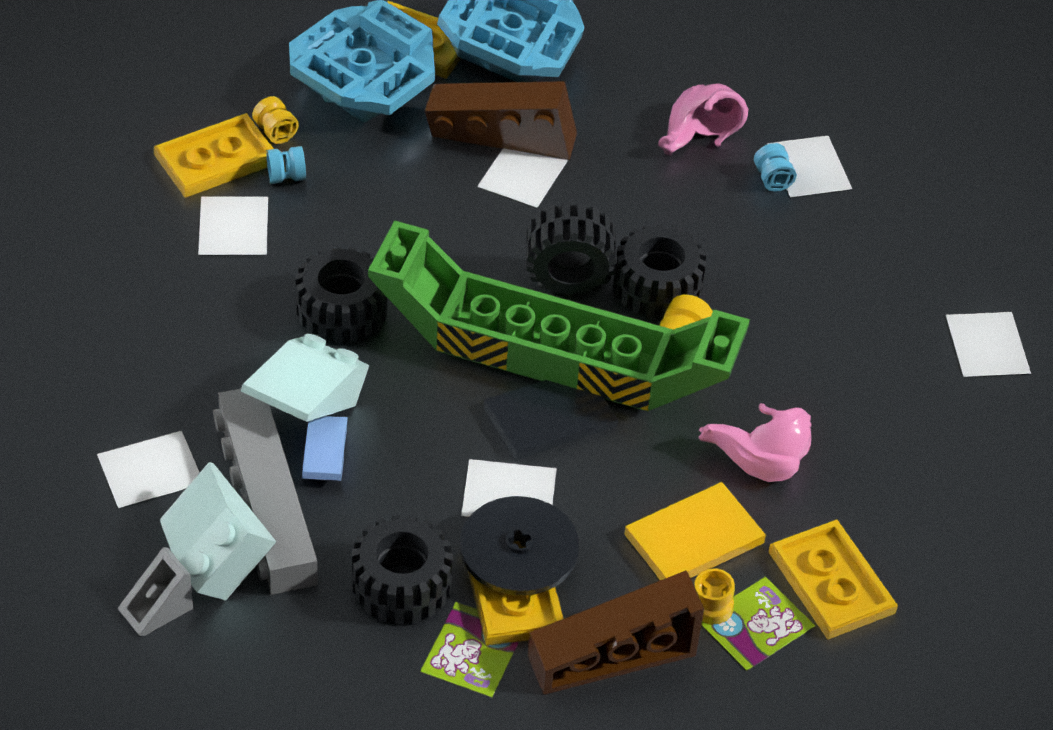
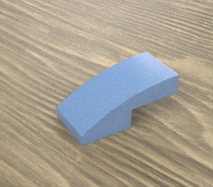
M323 416L308 421L302 479L341 481L348 417Z

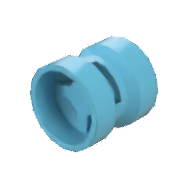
M778 143L765 145L754 155L755 165L758 172L761 173V179L765 188L769 191L785 190L795 182L797 174L793 164L789 161L788 153L783 145Z
M302 146L291 147L288 151L281 152L279 149L266 151L270 184L282 183L284 179L290 178L294 181L306 180V165Z

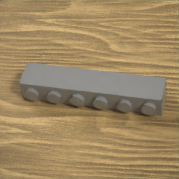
M241 389L218 393L219 409L213 410V416L217 432L224 431L225 437L221 438L224 458L226 461L232 460L234 465L229 468L232 486L235 490H241L242 496L240 497L276 540L273 547L256 565L260 581L267 580L271 595L318 585L317 558L270 405L241 392Z

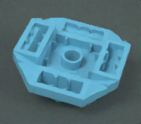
M384 0L368 2V6H351L334 10L289 42L290 75L321 95L325 102L334 103L364 123L380 114L391 115L435 81L432 29Z
M448 0L439 14L437 25L449 38L458 57L515 82H535L545 77H559L579 43L585 28L573 0Z

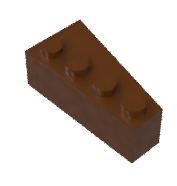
M565 81L433 84L425 108L431 135L437 138L570 160L577 135Z
M687 570L530 632L528 658L543 695L696 656L704 606Z

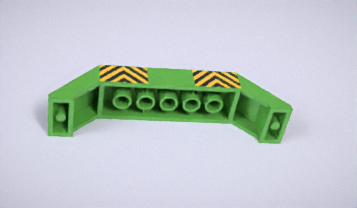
M399 221L393 222L368 269V277L436 351L536 380H549L603 396L606 400L644 411L653 410L729 379L750 319L713 309L710 317L673 330L466 272L429 237V230Z

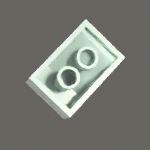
M305 334L304 337L287 341L243 383L241 392L307 422L355 407L369 365L359 361V356L352 351L346 349L335 350L326 346V340L312 334Z
M208 462L160 519L170 550L190 573L192 587L197 593L223 600L228 599L276 543V540L214 463Z

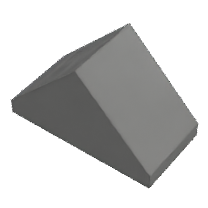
M163 547L120 604L118 610L140 636L151 633L193 609L190 573L169 548Z

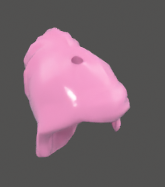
M719 83L706 86L702 84L687 89L672 106L668 134L659 140L658 145L666 155L671 156L673 152L691 141L694 134L697 133L704 136H719L715 140V145L719 148L727 137L737 132L745 124L749 111L745 100L728 86Z
M760 403L759 410L763 414L773 417L768 423L757 426L751 433L725 424H707L699 429L701 432L699 439L701 441L716 444L748 475L767 482H783L790 479L798 471L799 461L808 453L811 447V416L802 408L797 407L782 411L769 408L765 404Z

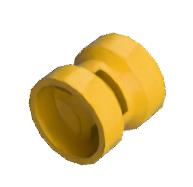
M275 96L261 100L252 112V119L259 128L264 130L265 135L272 143H285L298 130V120L291 112L287 111L284 103Z
M715 568L702 571L696 577L694 584L704 606L702 621L712 625L724 623L732 616L734 611V579L729 573L721 569Z

